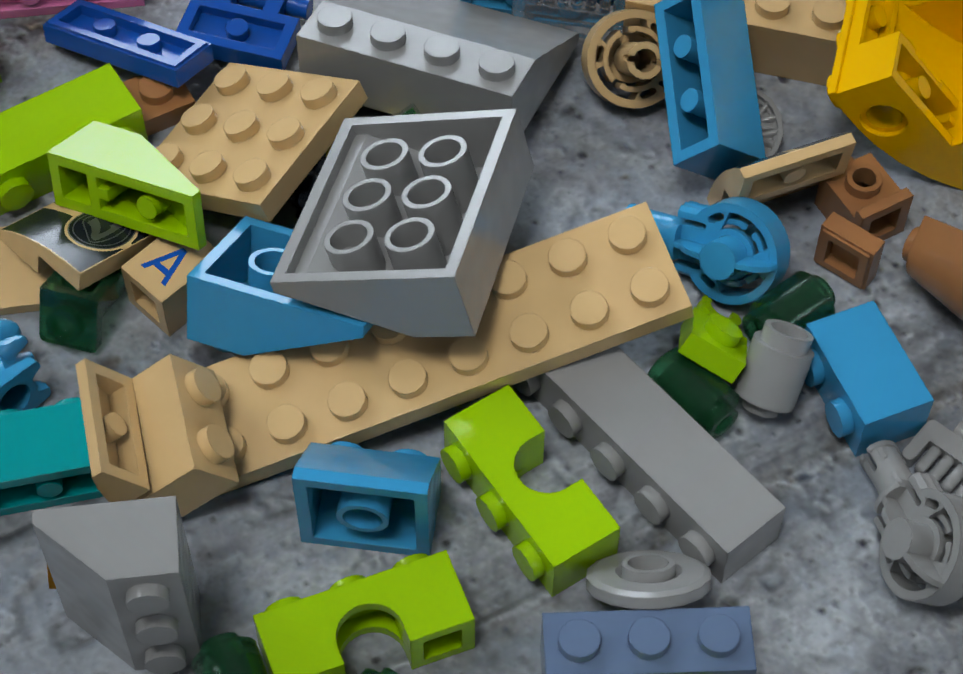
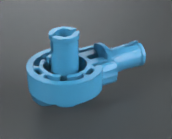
M729 197L710 206L689 201L680 206L678 216L650 209L671 259L676 260L673 263L677 272L690 276L700 291L717 302L727 305H743L753 302L773 290L782 281L787 272L790 262V243L785 227L770 208L757 200L747 197ZM631 203L626 207V209L638 204ZM729 224L739 226L740 228H724V226ZM760 277L763 279L761 284L756 288H738L746 283L749 284Z

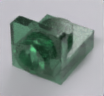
M121 269L80 291L54 271L40 286V338L45 342L95 353L102 344V317L126 290Z

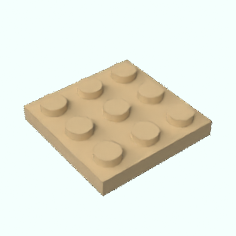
M229 62L225 68L217 73L213 83L196 103L183 113L180 122L156 149L200 190L202 209L240 217L248 216L265 222H271L332 145L344 118H353L368 97L359 80Z

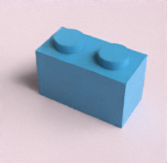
M874 300L806 324L805 330L814 337L811 345L814 358L804 382L809 387L815 386L825 403V414L831 430L838 438H845L855 457L860 456L862 453H868L866 448L877 441L891 440L896 443L915 436L927 422L934 399Z

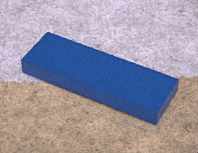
M85 0L75 1L43 24L45 40L48 43L105 63H110L116 67L176 88L182 86L214 61L212 43Z

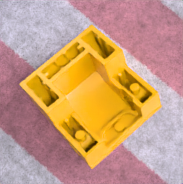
M846 0L842 28L836 36L837 52L833 71L827 79V95L835 107L841 109L874 145L896 161L930 179L963 190V0Z

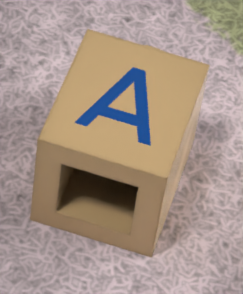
M158 237L121 266L129 302L169 337L187 323V275L214 248L207 240L206 246L196 250Z

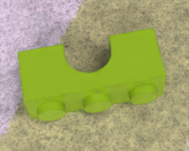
M508 384L444 420V449L440 451V454L451 477L459 484L466 481L476 494L477 508L489 528L494 532L502 529L514 545L512 547L513 556L523 574L530 581L539 579L553 597L585 578L587 568L597 560L618 553L621 527L583 479L561 491L552 493L532 490L520 481L521 476L543 463L545 430Z
M447 550L429 556L424 553L407 556L398 561L391 569L367 577L351 575L335 582L329 590L302 599L300 597H286L269 605L264 612L253 615L258 644L269 674H346L341 654L350 641L366 633H382L398 641L406 653L412 670L475 648V618Z

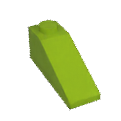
M93 121L47 151L56 205L89 214L102 220L196 250H200L207 245L200 190L141 134Z

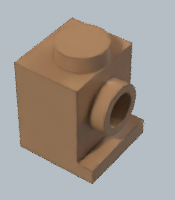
M870 152L855 160L851 156L844 174L820 181L814 204L826 219L834 211L876 237L885 240L904 231L914 195L907 187L900 189Z

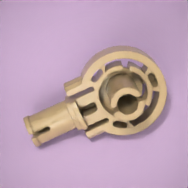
M639 9L615 11L600 19L589 31L582 48V70L590 88L604 101L616 106L636 109L651 106L665 98L664 86L659 85V82L663 81L658 35L650 28L652 25L657 29L655 13ZM631 18L640 19L641 26H623V31L627 33L639 32L643 34V37L636 34L622 35L620 30H614L604 41L601 39L606 31L616 23ZM600 68L607 82H613L615 79L621 81L616 82L614 87L631 92L629 98H621L608 90L601 81L597 69ZM634 82H636V84H635L634 86H627V85L625 84V83H634ZM650 89L647 94L640 96L641 92Z

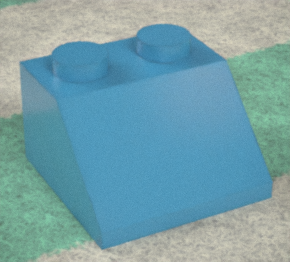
M336 441L331 445L311 442L294 466L292 474L301 542L404 555L418 553L431 555L441 495V461L439 457L427 456L413 449H399L394 452L364 449L355 443L347 441Z

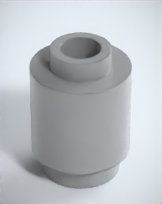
M768 319L765 321L763 329L754 333L747 351L746 366L738 375L734 386V391L743 399L742 406L746 410L765 418H776L779 413H789L794 410L814 358V352L811 349L814 337L810 332L787 321Z

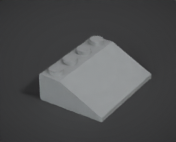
M322 0L296 34L300 72L359 80L368 97L362 106L392 115L517 108L524 131L579 43V33L460 0Z
M517 108L344 118L270 280L273 292L411 337L475 336L534 169Z

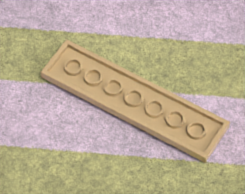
M647 202L503 255L475 336L411 337L373 325L361 339L246 356L236 355L207 366L206 368L214 370L215 377L221 387L220 399L227 430L234 444L233 456L239 478L237 485L222 494L294 468L311 442L331 445L336 441H347L358 444L496 392L508 384L512 386L694 317L692 304Z

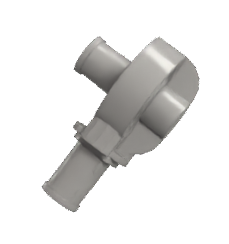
M882 440L869 445L866 450L871 455L875 464L872 463L867 454L863 453L860 456V464L871 479L879 495L875 502L874 510L882 516L877 515L873 521L881 535L879 562L887 586L896 596L907 601L935 607L954 603L963 596V497L944 492L933 475L921 472L912 474L895 442ZM941 520V522L944 525V530H942L938 521ZM918 584L926 585V588L921 589Z

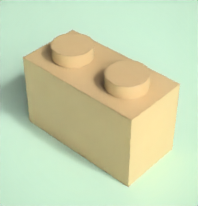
M169 354L132 378L150 490L137 499L176 496L181 517H184L237 485L239 478L233 456L234 444L227 430L220 399L221 387L215 377L214 370Z

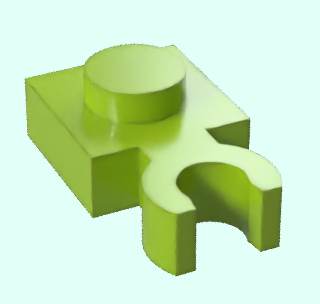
M704 295L696 307L693 308L694 317L685 320L681 325L678 352L732 384L746 366L747 338L743 336L739 328L742 321L740 316L733 311L728 318L719 314L711 305L712 299Z

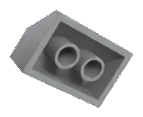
M176 496L32 510V525L68 618L134 670L146 669L152 673L170 674L181 671L186 665L203 663L200 590Z

